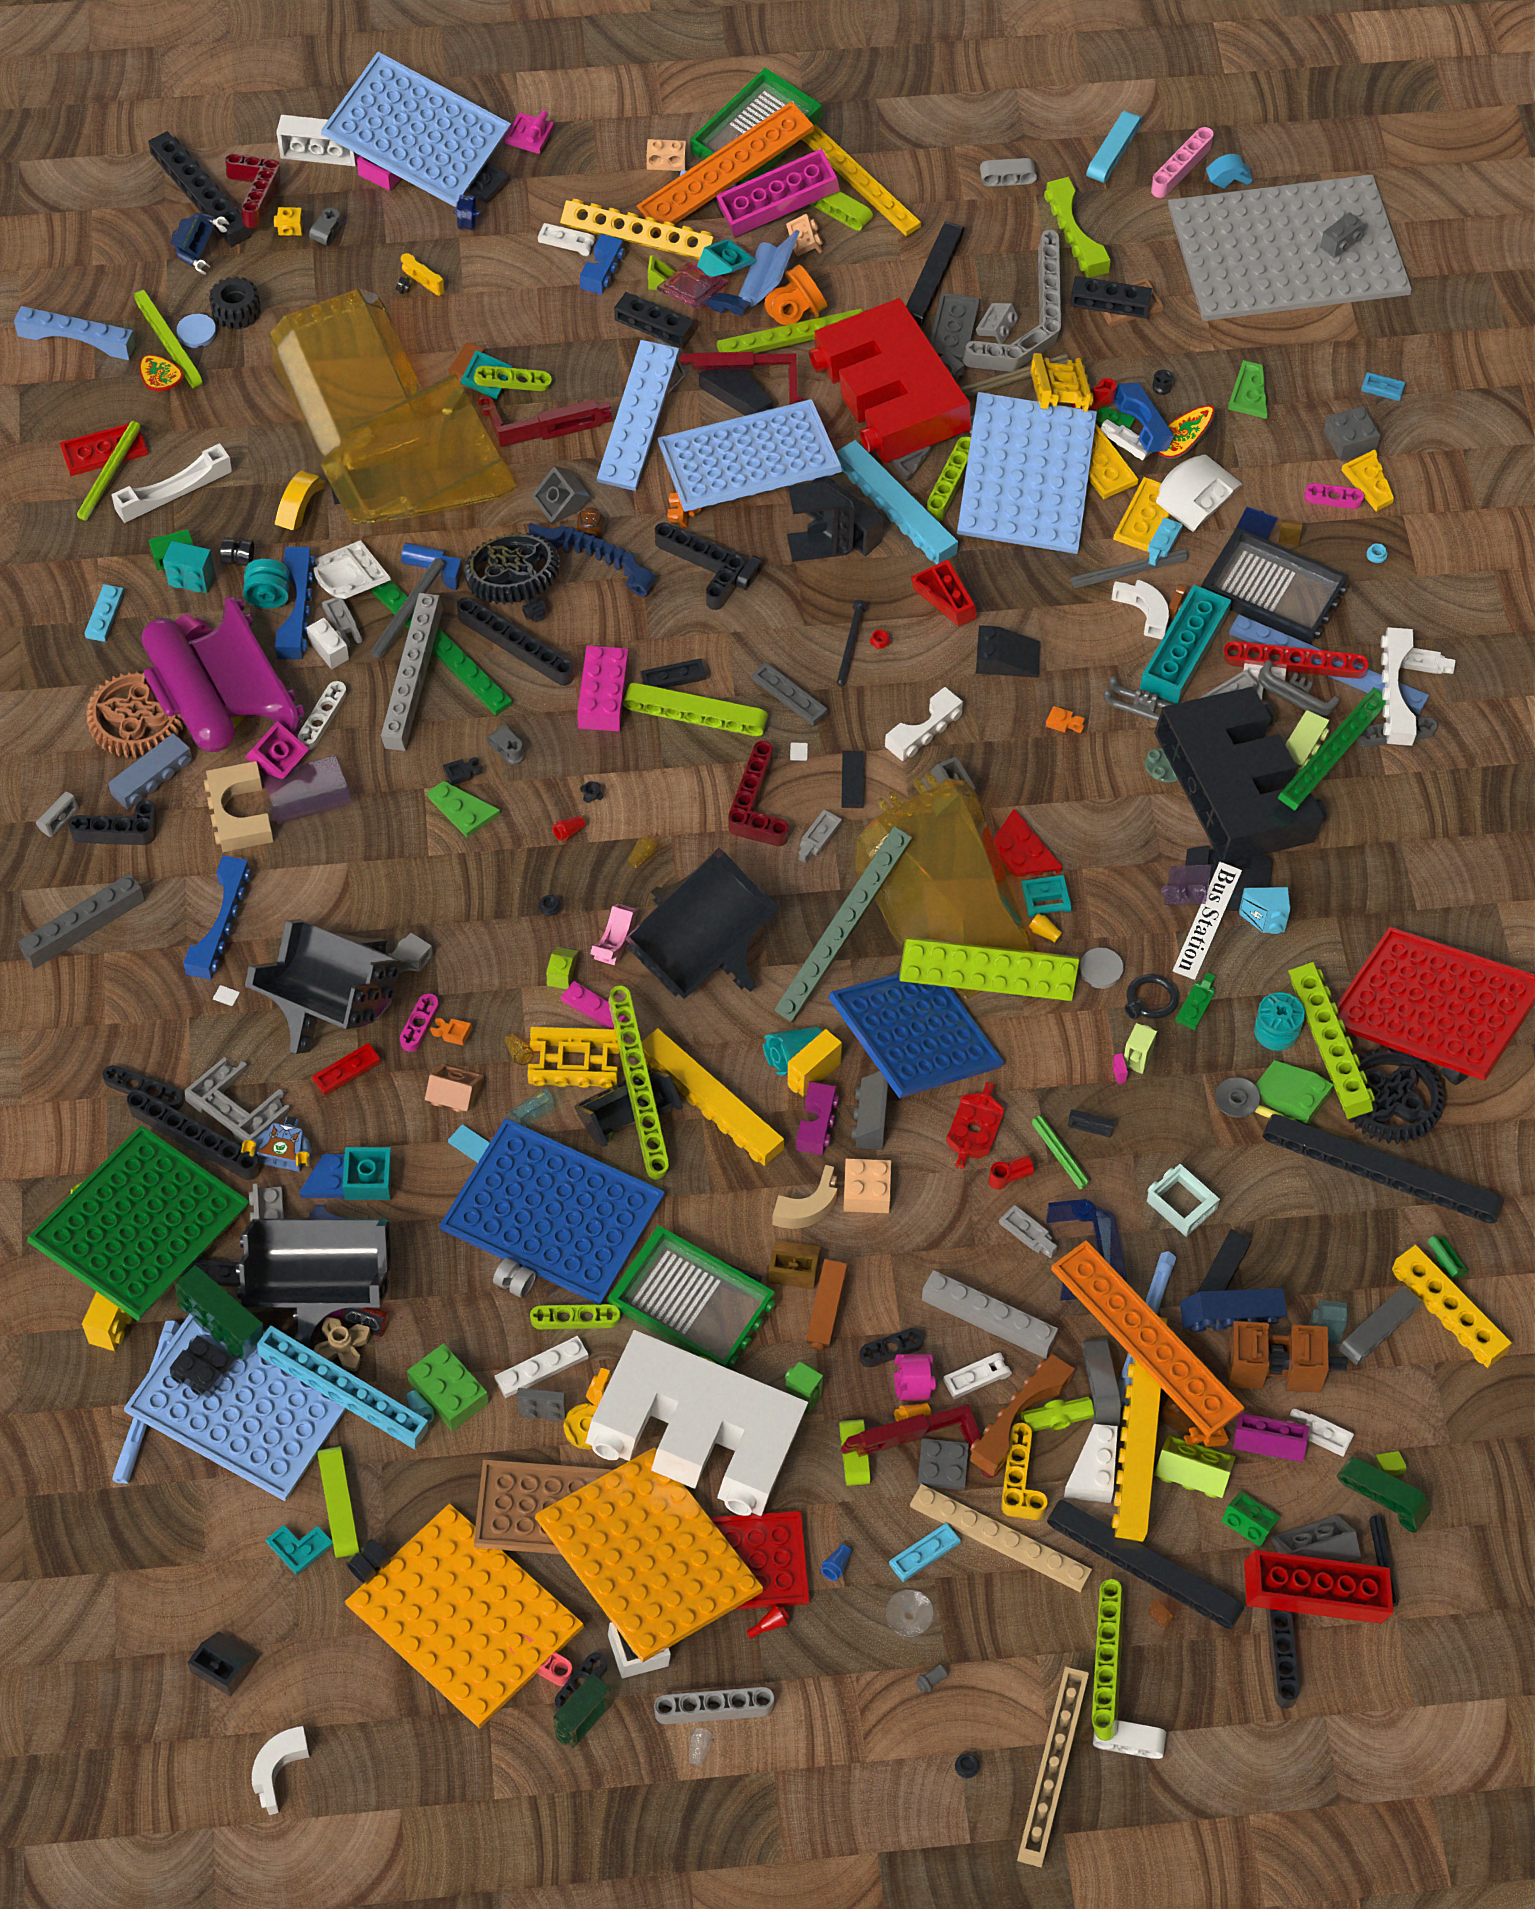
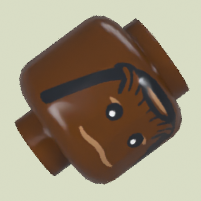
M589 507L578 514L577 531H584L585 534L589 536L594 535L596 538L602 534L604 516L596 508Z

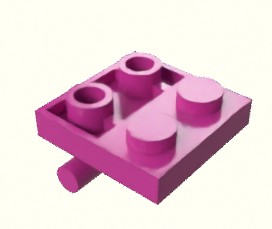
M545 110L541 111L538 118L519 112L506 134L504 142L507 145L540 154L554 129V122L546 120L548 112Z

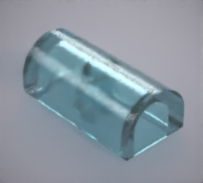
M544 1088L508 1111V1117L511 1121L526 1127L555 1108L553 1096Z

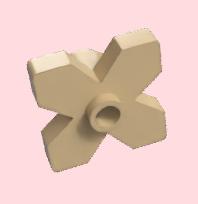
M326 1317L322 1326V1333L328 1340L317 1344L314 1352L329 1361L338 1357L343 1369L356 1372L361 1358L355 1348L367 1344L370 1328L356 1324L347 1329L341 1325L339 1319Z

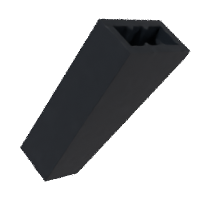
M744 369L705 370L699 373V387L744 416L773 409L771 398Z

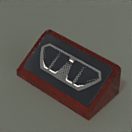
M343 1308L340 1320L342 1324L351 1327L356 1324L367 1326L370 1328V1334L379 1337L384 1335L389 1324L387 1312L375 1308Z

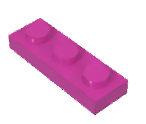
M573 981L561 995V1001L604 1028L614 1029L609 1002ZM626 1016L619 1017V1020L623 1023L627 1019Z

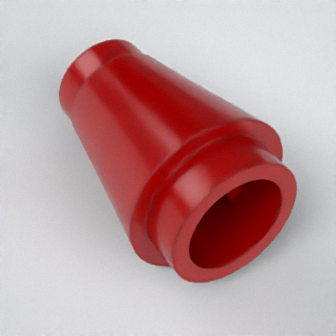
M580 815L556 821V824L552 826L554 836L559 841H566L585 827V821Z

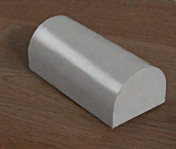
M64 792L36 821V825L43 833L52 837L79 809L74 795Z

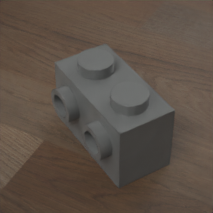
M1349 212L1323 231L1320 248L1333 258L1337 257L1361 239L1364 222Z

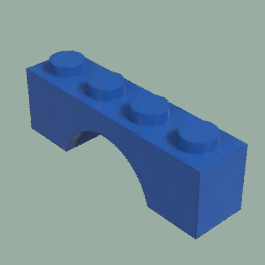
M1139 382L1118 384L1114 403L1120 412L1134 416L1144 426L1138 440L1146 452L1167 451L1174 435Z

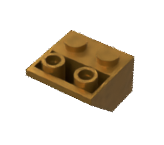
M775 1240L769 1266V1283L814 1289L821 1246Z

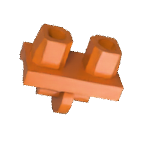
M670 493L669 503L671 507L678 506V508L668 509V520L674 523L679 522L681 528H687L688 515L694 516L695 513H699L701 507L684 512L678 494Z

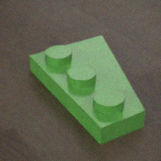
M1243 360L1228 409L1266 419L1267 408L1265 403L1266 395L1264 393L1263 366Z

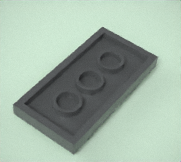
M941 292L930 338V344L939 357L948 351L960 362H963L962 359L966 345L972 338L980 298Z

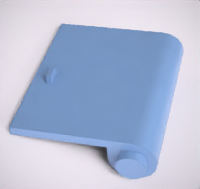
M796 230L778 247L767 242L759 244L754 256L756 262L751 264L739 293V297L751 302L750 307L759 303L780 283L783 273L790 263L788 261L800 231Z

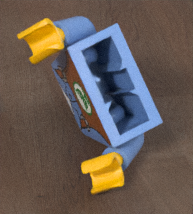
M291 1116L286 1117L284 1125L274 1123L270 1126L269 1130H265L254 1140L243 1141L241 1150L242 1153L249 1151L252 1157L256 1152L260 1164L300 1172L302 1163H306L308 1167L310 1166L309 1160L313 1153L309 1140L304 1137L303 1130L297 1128L299 1120Z

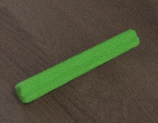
M1041 1115L1035 1117L1032 1120V1125L1079 1189L1087 1187L1089 1179L1044 1117Z

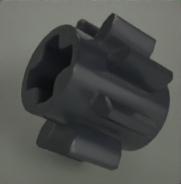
M531 597L528 601L525 600L526 604L522 606L525 618L527 620L532 619L535 623L543 620V614L547 612L543 599Z

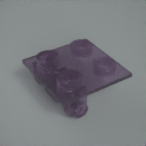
M1212 865L1171 866L1168 884L1162 886L1161 889L1162 895H1166L1164 905L1206 904Z

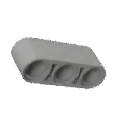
M1030 158L988 160L980 165L982 184L985 186L1031 184L1037 179L1035 163Z

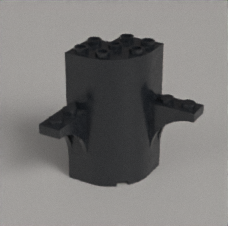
M718 848L683 880L668 887L661 888L656 886L651 893L656 897L653 901L658 907L624 938L629 943L627 948L675 997L680 995L683 999H686L718 967L727 975L732 973L735 977L733 982L741 990L745 987L751 992L757 987L747 969L746 955L748 945L756 930L779 906L766 892L754 884L723 850Z
M301 919L286 920L277 962L249 965L245 987L268 996L278 1004L287 1019L290 1029L289 1051L295 1054L310 1052L313 1045L314 1031L318 1022L317 1017L344 1029L359 1028L373 1023L385 1009L389 1000L395 995L394 988L400 973L401 960L385 954L387 940L383 938L350 936L323 929Z
M316 1205L307 1219H252L250 1224L246 1226L243 1234L240 1235V1247L244 1248V1256L236 1265V1276L240 1277L237 1296L238 1299H241L242 1306L297 1307L294 1309V1321L298 1322L295 1341L309 1349L314 1344L316 1326L326 1315L343 1308H380L386 1297L389 1284L387 1275L391 1264L389 1219L344 1218L328 1213L326 1205Z

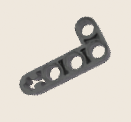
M1107 1339L1083 1341V1356L1093 1398L1094 1424L1118 1426L1117 1428H1119L1120 1396Z

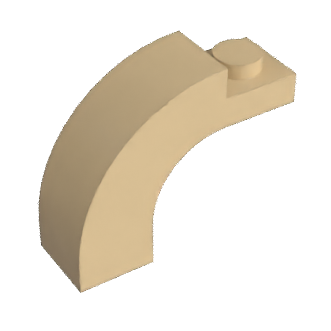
M825 1165L820 1185L811 1196L804 1199H792L779 1195L773 1212L772 1225L798 1229L816 1224L826 1217L837 1199V1188H835L837 1176H834V1167Z

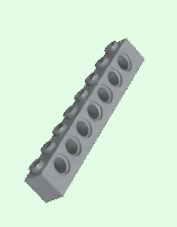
M419 593L381 733L385 749L406 751L443 611L439 595Z

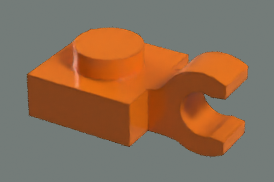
M1053 706L1046 720V727L1066 733L1067 728L1082 733L1085 718L1080 716L1073 717V712Z
M1192 1427L1189 1429L1191 1435L1184 1436L1189 1446L1196 1445L1201 1441L1204 1442L1206 1447L1225 1446L1229 1441L1224 1428L1208 1438L1199 1427Z

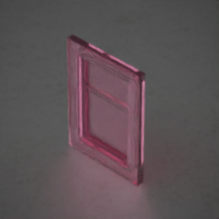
M688 262L658 285L657 290L697 309L728 284V280L720 275L710 277L698 268L697 264Z

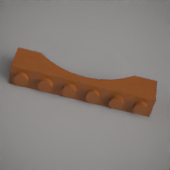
M1051 1354L1047 1360L1043 1359L1036 1368L1037 1372L1034 1376L1029 1375L1021 1392L1017 1390L1010 1400L1011 1404L1007 1408L1004 1406L997 1415V1421L994 1424L991 1422L986 1427L983 1438L981 1440L976 1439L970 1448V1451H972L970 1461L991 1476H994L1007 1460L1009 1432L1016 1419L1021 1415V1412H1024L1037 1402L1058 1397L1072 1381L1075 1369L1055 1355Z

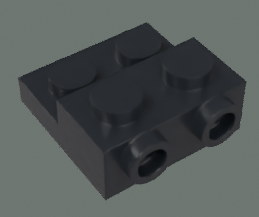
M197 1335L186 1351L182 1350L170 1366V1375L176 1383L181 1385L184 1383L191 1387L190 1389L196 1395H204L210 1398L235 1365L236 1358Z

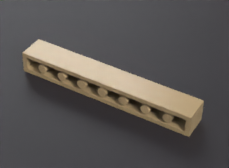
M1069 1667L1064 1669L1017 1859L1019 1862L1042 1867L1089 1675L1088 1672Z

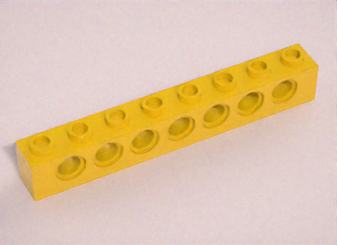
M578 199L566 200L560 222L565 227L598 235L604 234L626 242L698 260L704 247L716 243L712 233L707 231L696 233L690 227L682 226V229L670 222L664 221V224L656 223L657 220L654 218L646 217L644 220L638 218L639 215L628 212L627 215L620 214V210L609 208L608 211L602 209V206L598 204L584 205V202ZM588 212V217L585 220H580L581 213ZM606 216V222L599 225V218ZM619 221L625 222L622 229L616 228ZM638 225H642V232L635 234V228ZM656 230H661V236L656 239L653 238V233ZM675 234H679V241L676 243H672V236ZM698 239V245L691 248V240Z

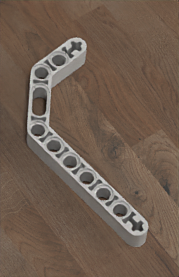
M1044 231L1038 246L1039 325L1011 345L980 341L968 342L962 359L966 366L1011 372L1031 361L1034 353L1041 354L1056 343L1061 328L1059 235L1055 231ZM1032 342H1037V344L1030 349L1024 348Z

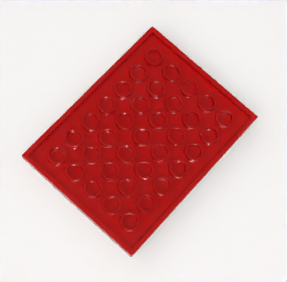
M1389 927L1337 1003L1336 1007L1339 1015H1336L1337 1020L1342 1019L1346 1033L1486 1081L1535 1005V975Z

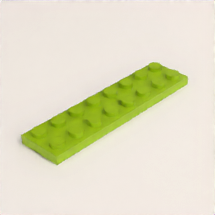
M905 937L899 980L911 983L1072 1001L1079 958L1067 955Z

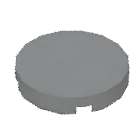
M1094 948L1083 955L1080 961V974L1082 979L1090 983L1092 987L1102 989L1113 987L1122 977L1123 962L1116 952L1108 948Z

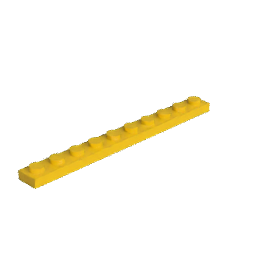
M816 124L814 125L815 130L802 138L814 151L822 148L831 167L905 236L921 228V221Z

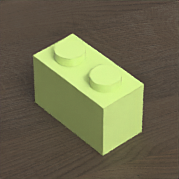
M1136 1023L1126 1043L1124 1053L1126 1068L1143 1074L1153 1054L1157 1031L1147 1025Z

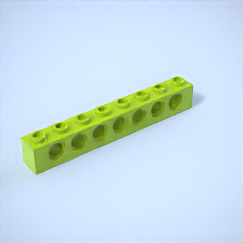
M1314 962L1288 970L1291 984L1298 1000L1303 1005L1305 1018L1347 1119L1373 1111L1371 1102L1375 1101L1372 1090L1365 1087V1084H1367L1364 1071L1359 1072L1358 1070L1360 1063L1356 1053L1352 1054L1350 1051L1353 1049L1349 1036L1345 1037L1343 1034L1346 1030L1342 1019L1337 1020L1336 1015H1339L1335 1002L1330 1003L1329 1001L1332 997L1328 986H1323L1322 984L1325 980L1321 969L1317 970Z

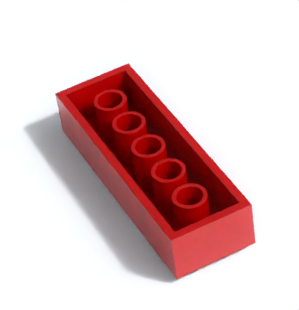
M1254 1550L1244 1560L1247 1606L1382 1624L1393 1614L1390 1568Z

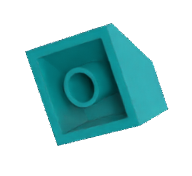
M727 238L704 247L697 267L706 275L714 277L754 264L756 259Z

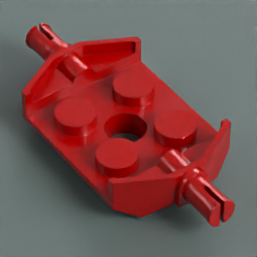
M990 1082L985 1083L982 1093L961 1096L949 1133L946 1135V1143L953 1151L958 1153V1159L955 1163L957 1168L960 1166V1169H964L965 1163L970 1157L982 1158L989 1155L1004 1114V1108L991 1097L995 1087L992 1082L991 1084ZM971 1125H977L981 1130L974 1133L968 1128Z

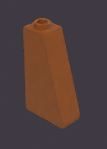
M824 1259L807 1335V1344H811L813 1349L824 1350L825 1347H831L848 1276L846 1263Z

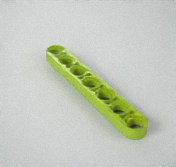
M143 289L135 292L134 298L138 307L177 366L182 369L183 375L190 386L196 388L202 385V379L197 369Z

